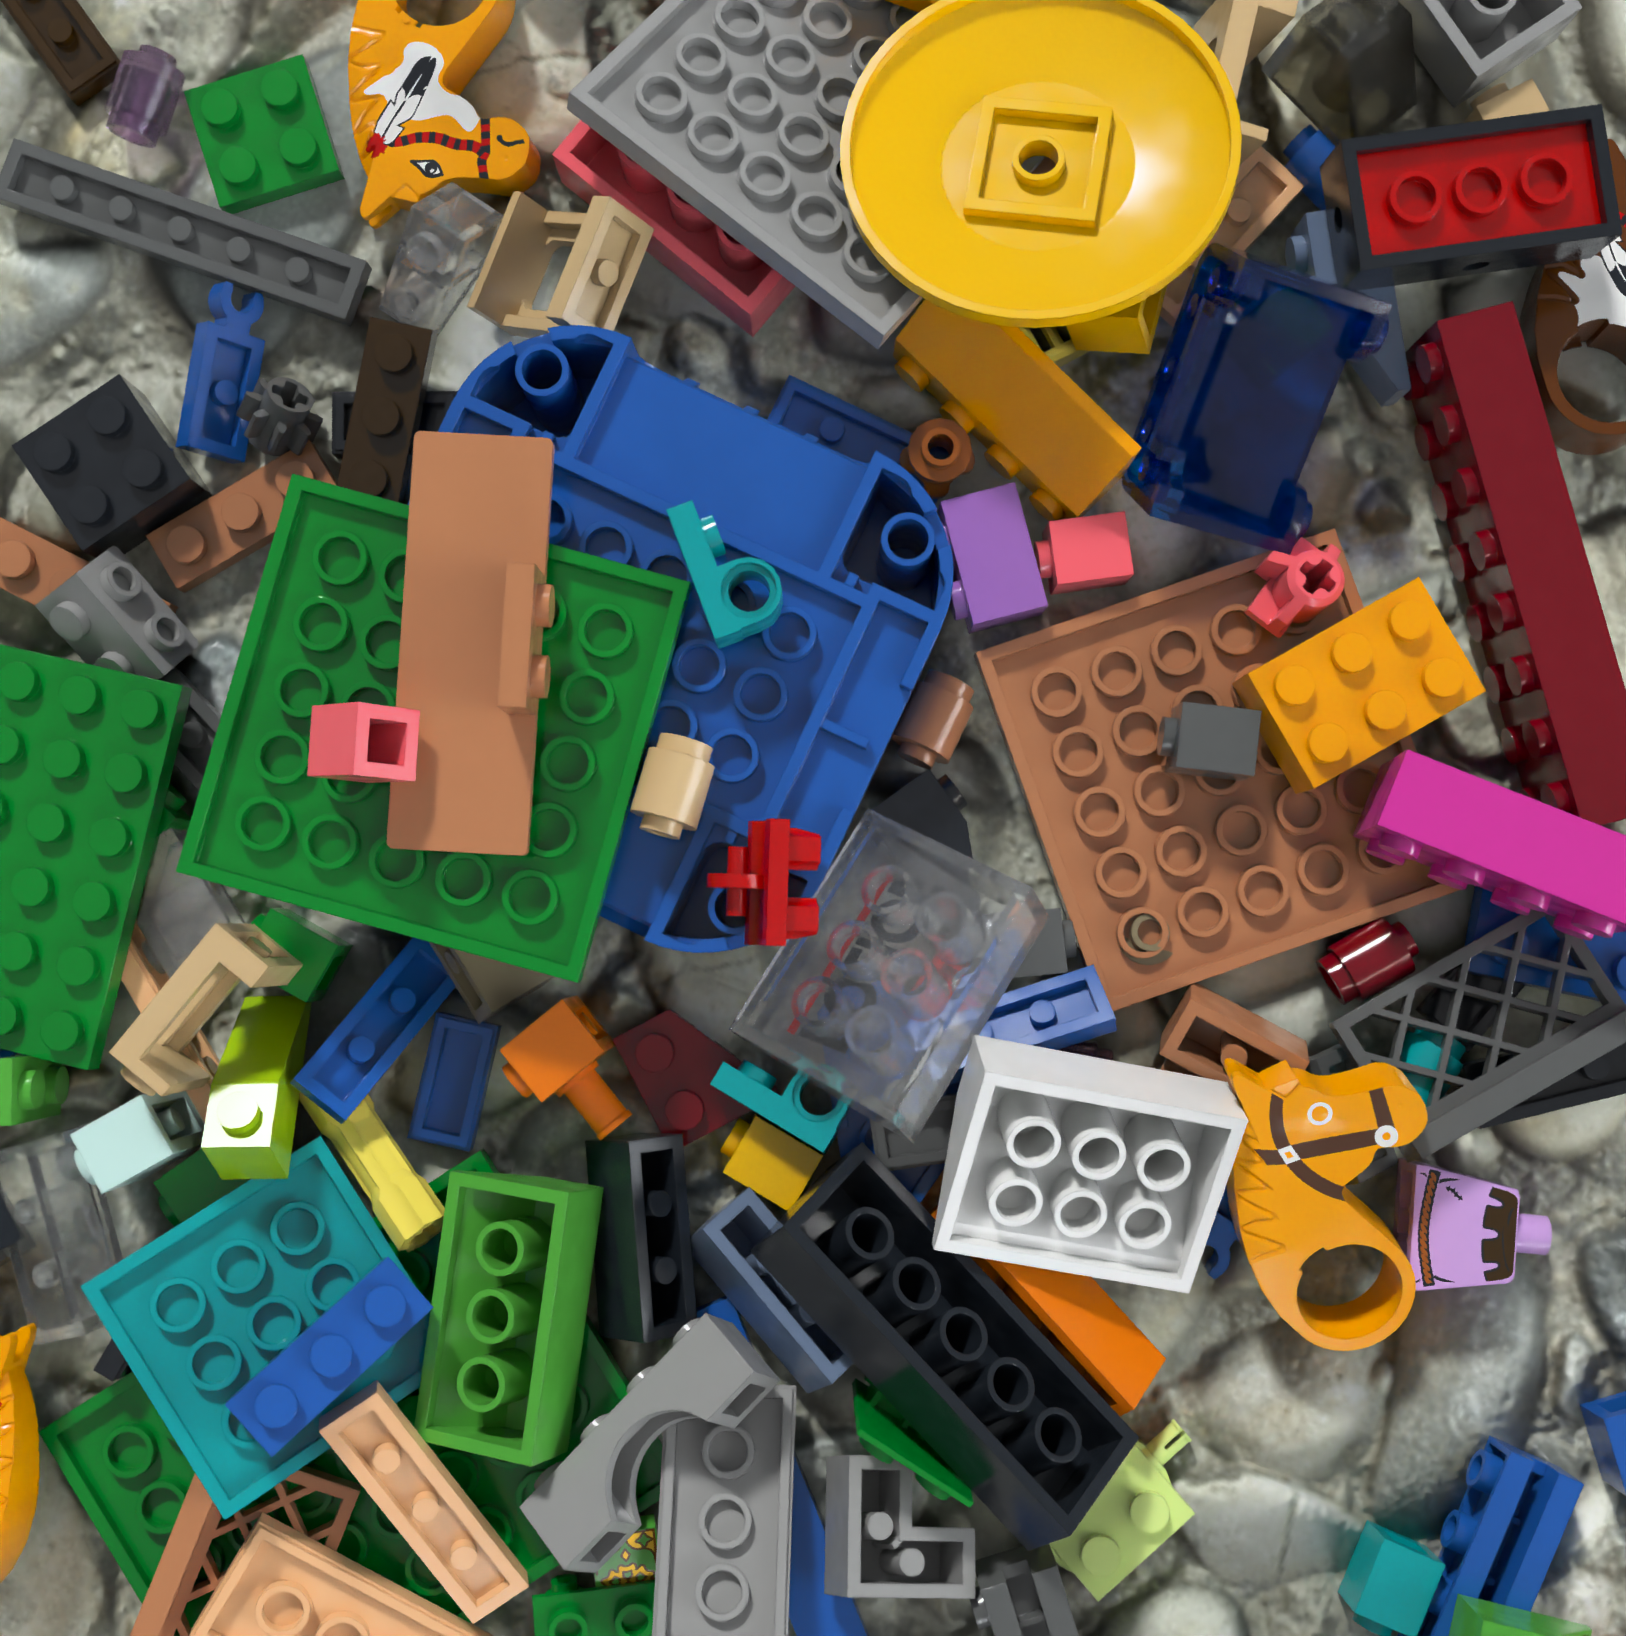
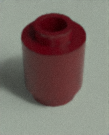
M1382 917L1369 922L1326 948L1327 955L1317 960L1316 964L1328 988L1341 1004L1345 1005L1354 999L1362 1003L1415 972V964L1412 958L1419 954V950L1413 937L1401 922L1397 921L1390 925Z

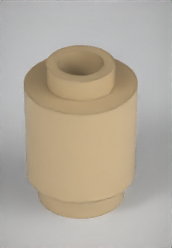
M660 733L656 747L648 748L630 812L642 817L640 829L675 840L680 839L682 829L697 830L715 769L714 765L709 763L713 751L711 746L685 736Z

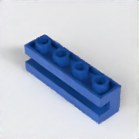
M1489 1436L1484 1450L1479 1449L1470 1460L1466 1472V1484L1468 1487L1459 1509L1452 1510L1444 1521L1440 1535L1442 1549L1438 1558L1446 1566L1417 1636L1449 1635L1457 1594L1531 1611L1584 1484L1561 1467ZM1398 1633L1397 1636H1406V1635H1404V1634H1402V1633Z

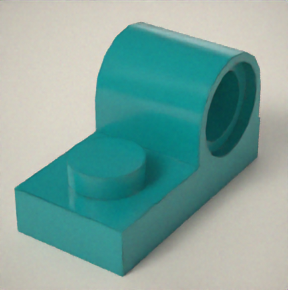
M693 500L666 509L718 649L744 640L743 638L759 633L773 625L780 616L783 605L781 582L774 568L764 560L753 557L735 559L717 566L714 558L727 553L713 515L699 519ZM754 580L762 583L770 592L767 602L756 611L747 612L738 609L730 600L732 591L743 581Z
M744 1059L737 1070L723 1061L710 1085L826 1155L839 1133L838 1129L846 1118L851 1105L850 1088L845 1077L838 1070L825 1064L809 1065L799 1070L791 1079L783 1095L780 1096L771 1090L777 1079L761 1068ZM824 1079L837 1087L839 1099L836 1107L831 1112L816 1116L804 1109L802 1093L810 1082Z

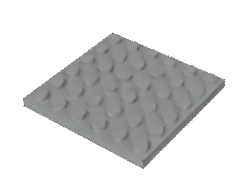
M665 0L569 92L567 110L876 349L882 346L923 299L897 280L876 259L864 242L852 219L846 201L840 167L842 124L849 99L859 77L883 43L919 12L885 0ZM1045 156L1030 157L1021 166L1027 172L1033 173Z

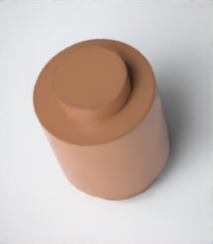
M929 670L924 682H917L891 737L894 742L900 745L897 754L904 760L924 769L931 770L935 762L948 764L974 708L970 701L974 690L963 681L951 675Z

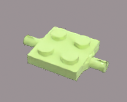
M1174 1419L1146 1445L1138 1439L1072 1535L1049 1543L1058 1565L1074 1573L1098 1602L1195 1515L1190 1505L1171 1485L1167 1471L1163 1466L1188 1442L1192 1441Z

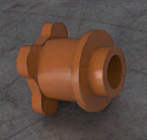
M937 418L927 420L916 428L910 437L909 446L905 447L900 454L899 464L920 480L924 485L925 491L932 499H941L948 494L950 484L958 476L969 474L973 470L975 455L972 451L970 437L963 427L952 420ZM932 447H943L950 456L946 459H936L931 456L928 450Z

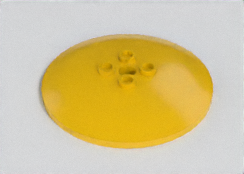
M939 0L904 23L883 43L870 59L855 85L845 112L840 140V167L845 197L852 219L861 237L876 259L897 280L932 304L960 316L1008 327L1042 328L1088 322L1117 313L1161 290L1178 277L1201 254L1214 237L1226 215L1237 181L1242 143L1240 114L1229 79L1214 52L1182 18L1155 0ZM1033 156L1048 157L1056 164L1051 171L1044 174L1029 173L1021 165L1025 160Z

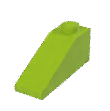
M295 996L245 997L211 1083L201 1144L202 1150L222 1180L288 1179L300 1093L290 1082L303 1068L311 1002L306 1003Z

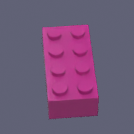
M1408 749L1381 765L1353 833L1354 837L1369 842L1366 848L1367 853L1397 865H1403L1405 859H1410L1431 867L1427 875L1429 878L1452 888L1466 890L1467 885L1471 884L1491 891L1493 893L1490 902L1506 910L1529 915L1530 910L1533 909L1554 916L1556 918L1552 926L1555 929L1580 939L1591 941L1594 935L1612 938L1614 933L1626 931V835Z

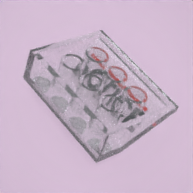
M868 808L813 897L817 899L819 906L817 935L786 939V946L779 948L729 1030L854 1110L914 1144L967 1056L973 1036L979 1035L1050 917L1032 887Z

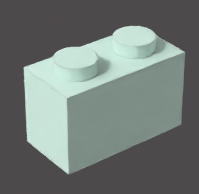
M186 1091L162 1097L158 1093L154 1096L142 1094L70 1134L77 1148L74 1151V1160L85 1180L92 1185H97L101 1194L145 1179L200 1148L204 1124Z

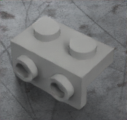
M111 546L35 605L51 623L55 632L66 640L86 664L159 680L199 645L198 640L116 546Z

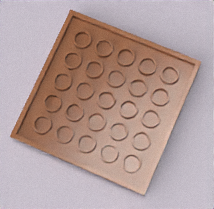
M1335 528L1305 539L1320 551H1323L1330 544L1341 550L1337 559L1342 567L1345 578L1341 595L1312 620L1304 623H1291L1279 639L1244 612L1267 582L1254 572L1255 569L1273 550L1287 554L1295 542L978 651L974 655L1066 918L1073 922L1076 946L1083 966L1087 967L1094 964L1113 1011L1460 890L1429 878L1427 875L1431 867L1414 860L1405 859L1403 865H1397L1367 853L1366 848L1369 842L1353 836L1381 765L1407 749L1417 753L1411 735L1404 737L1315 789L1295 794L1260 732L1255 776L1242 781L1165 772L1167 756L1158 755L1157 753L1160 722L1163 716L1171 717L1172 708L1181 702H1191L1246 709L1232 685L1233 682L1364 608ZM1149 914L1159 922L1158 926L1154 921H1143L1138 927V936L1142 942L1148 945L1156 944L1161 940L1157 945L1161 949L1139 952L1127 944L1124 937L1130 939V926L1138 916ZM1122 950L1135 958H1150L1162 950L1172 952L1173 954L1159 964L1142 965L1130 960Z

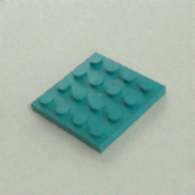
M321 1136L291 1154L288 1179H251L80 1286L224 1520L331 1448L318 1431L319 1418L376 1380L379 1381L395 1403L420 1387L430 1311L273 1457L265 1451L225 1406L226 1401L385 1257H389L412 1282Z

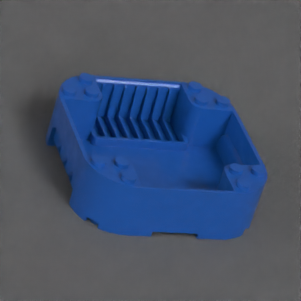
M570 325L548 328L549 333L530 338L514 346L510 341L490 354L470 373L454 397L438 432L543 437L551 439L555 446L549 543L689 581L692 585L636 788L648 748L656 747L660 733L685 736L711 746L713 751L709 763L714 765L715 769L697 830L682 829L679 840L661 837L640 829L642 817L633 814L629 809L600 916L644 937L645 941L676 951L714 953L750 946L744 945L745 917L726 916V889L706 888L707 873H727L728 846L748 847V821H765L769 818L790 819V828H798L820 834L821 862L817 871L789 870L788 897L814 898L817 895L929 659L948 612L953 586V557L951 544L949 545L944 527L936 512L937 507L921 484L906 469L889 457L875 450L870 463L854 460L819 444V438L809 433L801 436L758 416L759 410L748 405L741 408L700 389V383L690 378L682 381L641 358L632 338L599 327ZM693 500L699 519L713 515L727 553L714 558L717 566L735 559L753 557L764 560L771 565L781 582L783 605L780 616L774 624L759 633L743 638L744 640L718 649L666 511V509ZM748 580L735 587L730 600L740 610L747 612L756 611L767 602L770 592L762 583Z

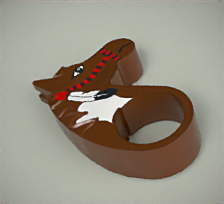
M1608 139L1622 235L1592 258L1537 266L1526 293L1519 322L1554 445L1565 451L1581 455L1604 454L1626 444V421L1602 422L1584 416L1566 400L1559 386L1557 366L1561 352L1582 347L1581 342H1586L1587 347L1600 349L1614 355L1626 366V159L1612 139Z

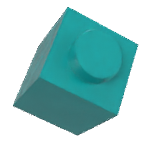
M1367 1520L1338 1593L1354 1612L1352 1619L1363 1628L1379 1636H1391L1393 1630L1406 1636H1417L1446 1565L1426 1545Z

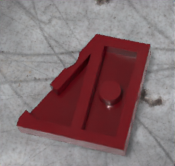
M671 1008L612 1039L661 1133L683 1134V1146L752 1111L710 1085L723 1061L737 1070L742 1061L721 1044L699 1031L692 1023ZM774 1084L771 1090L781 1095L777 1085Z

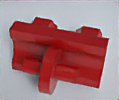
M769 818L765 821H748V847L728 846L727 873H707L706 888L726 889V916L745 917L744 945L786 946V939L817 935L819 926L817 899L788 897L789 870H818L821 862L820 834L802 829L790 828V819Z

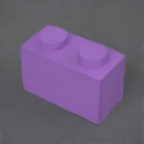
M1015 482L940 501L937 514L944 527L949 545L951 544L953 557V577L955 581L953 582L949 605L954 620L965 618L968 633L971 634L1042 615L1048 606Z

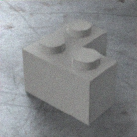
M871 1455L826 1457L824 1594L847 1598L975 1599V1528L912 1526V1470L895 1459L891 1464H887Z

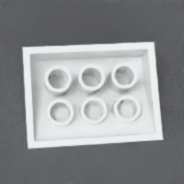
M974 1035L956 1096L932 1239L933 1250L1189 1294L1245 1132L1248 1118L1228 1082Z

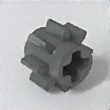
M286 377L273 378L269 382L263 378L258 379L253 392L246 391L236 414L241 419L250 421L244 436L249 439L256 449L271 456H281L290 450L298 456L301 455L308 440L314 441L323 422L322 417L310 412L316 400L310 391L298 381Z

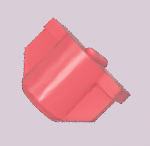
M1300 537L1287 554L1273 550L1254 571L1267 582L1244 613L1278 639L1285 633L1291 623H1304L1312 620L1336 601L1343 591L1345 583L1344 572L1337 561L1341 550L1330 544L1323 551H1320L1303 537Z

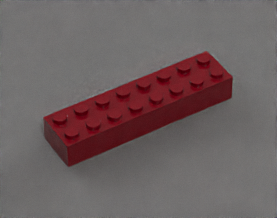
M1513 301L1438 320L1405 352L1411 389L1403 397L1407 401H1412L1418 422L1414 430L1415 444L1420 457L1424 461L1429 460L1435 484L1432 487L1434 510L1441 521H1446L1453 545L1449 548L1450 566L1455 578L1459 582H1464L1470 606L1466 610L1468 629L1472 638L1478 643L1481 642L1487 662V667H1485L1483 673L1485 688L1491 701L1499 704L1505 728L1501 731L1503 751L1508 761L1513 765L1516 764L1523 787L1519 791L1520 794L1598 825L1626 819V689Z

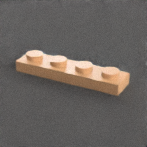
M378 1380L319 1418V1433L472 1624L529 1587L526 1569Z

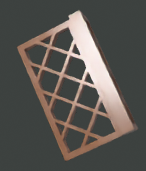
M303 1466L274 1486L278 1494L277 1496L248 1510H244L243 1507L233 1514V1517L219 1523L222 1515L195 1473L130 1636H174L176 1629L180 1636H189L192 1628L184 1613L187 1602L210 1591H215L226 1571L219 1572L211 1555L209 1546L212 1539L239 1527L246 1540L253 1528L250 1521L259 1518L262 1512L267 1514L283 1506L293 1529L316 1541L327 1536L324 1545L337 1551L359 1496L361 1484ZM284 1480L299 1485L289 1490ZM314 1491L342 1499L334 1519L310 1531H307L294 1502ZM201 1566H203L208 1579L194 1585Z

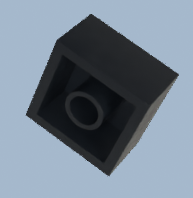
M120 374L12 445L81 550L95 558L111 546L118 547L125 555L146 541L147 534L212 496V493L183 450L176 448V440L145 394Z

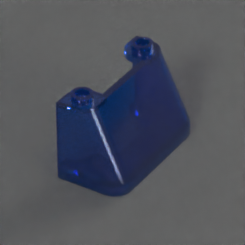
M1211 243L1203 252L1195 268L1132 439L1142 448L1122 477L1124 490L1149 516L1290 555L1296 540L1306 533L1311 523L1313 506L1308 501L1307 491L1298 482V479L1346 361L1360 363L1369 354H1375L1380 350L1388 334V314L1392 304L1223 244Z

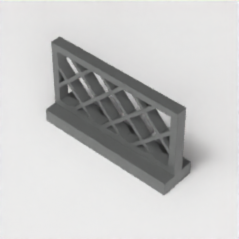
M1531 909L1529 915L1521 914L1328 1024L1355 1068L1370 1063L1382 1062L1388 1063L1402 1072L1433 1079L1426 1105L1428 1115L1426 1127L1412 1142L1398 1147L1407 1163L1424 1159L1626 1042L1625 1003L1583 939L1563 933L1552 926L1556 917ZM1544 916L1560 939L1555 962L1521 953L1526 927ZM1514 934L1511 950L1494 946ZM1482 953L1508 960L1500 994L1465 984L1472 957ZM1569 955L1577 967L1567 965ZM1518 964L1553 972L1546 1006L1511 997ZM1458 966L1455 981L1439 977ZM1564 976L1587 981L1603 1006L1585 1016L1559 1010L1558 1004ZM1423 985H1429L1452 992L1445 1025L1410 1016L1416 989ZM1463 995L1497 1004L1490 1038L1455 1029ZM1402 998L1399 1013L1383 1009ZM1509 1007L1543 1016L1538 1043L1525 1048L1502 1041ZM1369 1016L1397 1023L1389 1058L1364 1051L1350 1027ZM1555 1020L1570 1023L1568 1026L1552 1034ZM1407 1026L1443 1035L1436 1071L1399 1061ZM1453 1038L1488 1048L1481 1076L1474 1080H1468L1446 1074ZM1499 1051L1515 1055L1496 1066ZM1443 1083L1460 1087L1440 1099Z

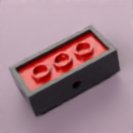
M1602 104L1340 140L1320 166L1339 293L1589 259L1622 235Z

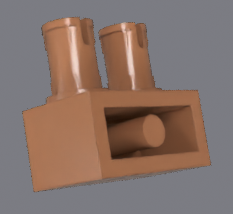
M1198 983L1188 985L1161 1033L1159 1054L1166 1058L1160 1068L1161 1070L1228 1082L1236 1098L1235 1091L1224 1069V1060L1226 1058H1232L1257 1073L1285 1059L1291 1068L1306 1070L1310 1063L1307 1042Z

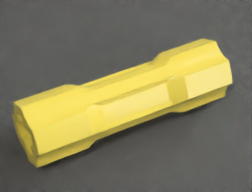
M299 1093L300 1102L320 1132L331 1140L372 1202L374 1214L399 1251L406 1250L410 1252L417 1249L442 1231L444 1206L426 1179L416 1173L375 1112L374 1102L368 1094L347 1120L340 1124L303 1093Z

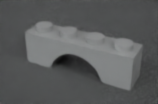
M705 1313L701 1318L693 1319L685 1324L674 1336L672 1341L673 1347L656 1365L647 1367L639 1372L630 1381L626 1389L627 1395L610 1413L601 1415L593 1420L584 1429L580 1437L581 1443L564 1461L555 1463L547 1468L538 1477L534 1484L535 1491L519 1508L564 1570L596 1573L642 1525L636 1503L637 1475L647 1449L664 1430L677 1422L691 1418H701L708 1422L735 1428L780 1381L732 1322Z

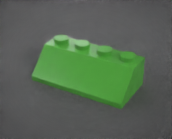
M462 1170L450 1171L431 1303L434 1308L430 1310L414 1424L415 1429L425 1442L529 1467L568 1452L604 1187L543 1176Z

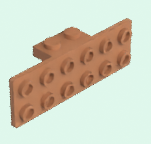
M418 431L414 435L396 707L420 710L416 780L415 782H390L386 840L390 848L525 856L529 852L539 698L548 697L551 673L549 655H542L543 627H552L555 612L554 585L546 584L555 446L549 438Z

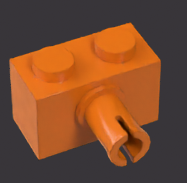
M578 995L561 999L499 1050L508 1061L502 1067V1070L510 1083L522 1096L528 1098L534 1093L540 1102H543L555 1094L558 1098L565 1095L597 1134L596 1137L600 1141L632 1115L631 1111L624 1107L595 1070L599 1066L597 1060L615 1047V1044L612 1040L613 1038Z

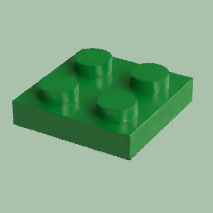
M303 54L184 91L218 204L222 211L235 214L345 179L309 64Z

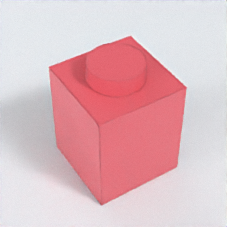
M1125 511L1049 521L1042 532V540L1034 542V554L1041 579L1048 578L1050 595L1125 585L1134 575Z
M363 702L313 705L307 776L365 783L415 782L420 710Z

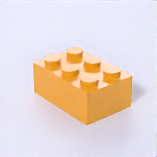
M1419 577L1232 683L1246 709L1262 711L1259 732L1295 794L1315 789L1486 691Z

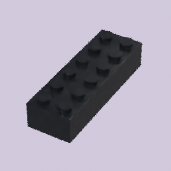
M861 1142L828 1167L755 1244L750 1252L1028 1551L1071 1536L1136 1444L1139 1436L970 1256L933 1250L932 1239L936 1220L873 1152Z

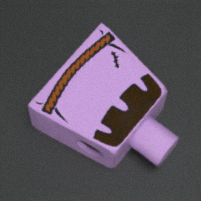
M1398 1158L1393 1236L1412 1266L1416 1291L1507 1284L1512 1282L1515 1276L1516 1253L1546 1255L1549 1252L1552 1241L1550 1220L1547 1216L1520 1214V1195L1518 1189L1419 1161L1407 1163L1405 1158Z

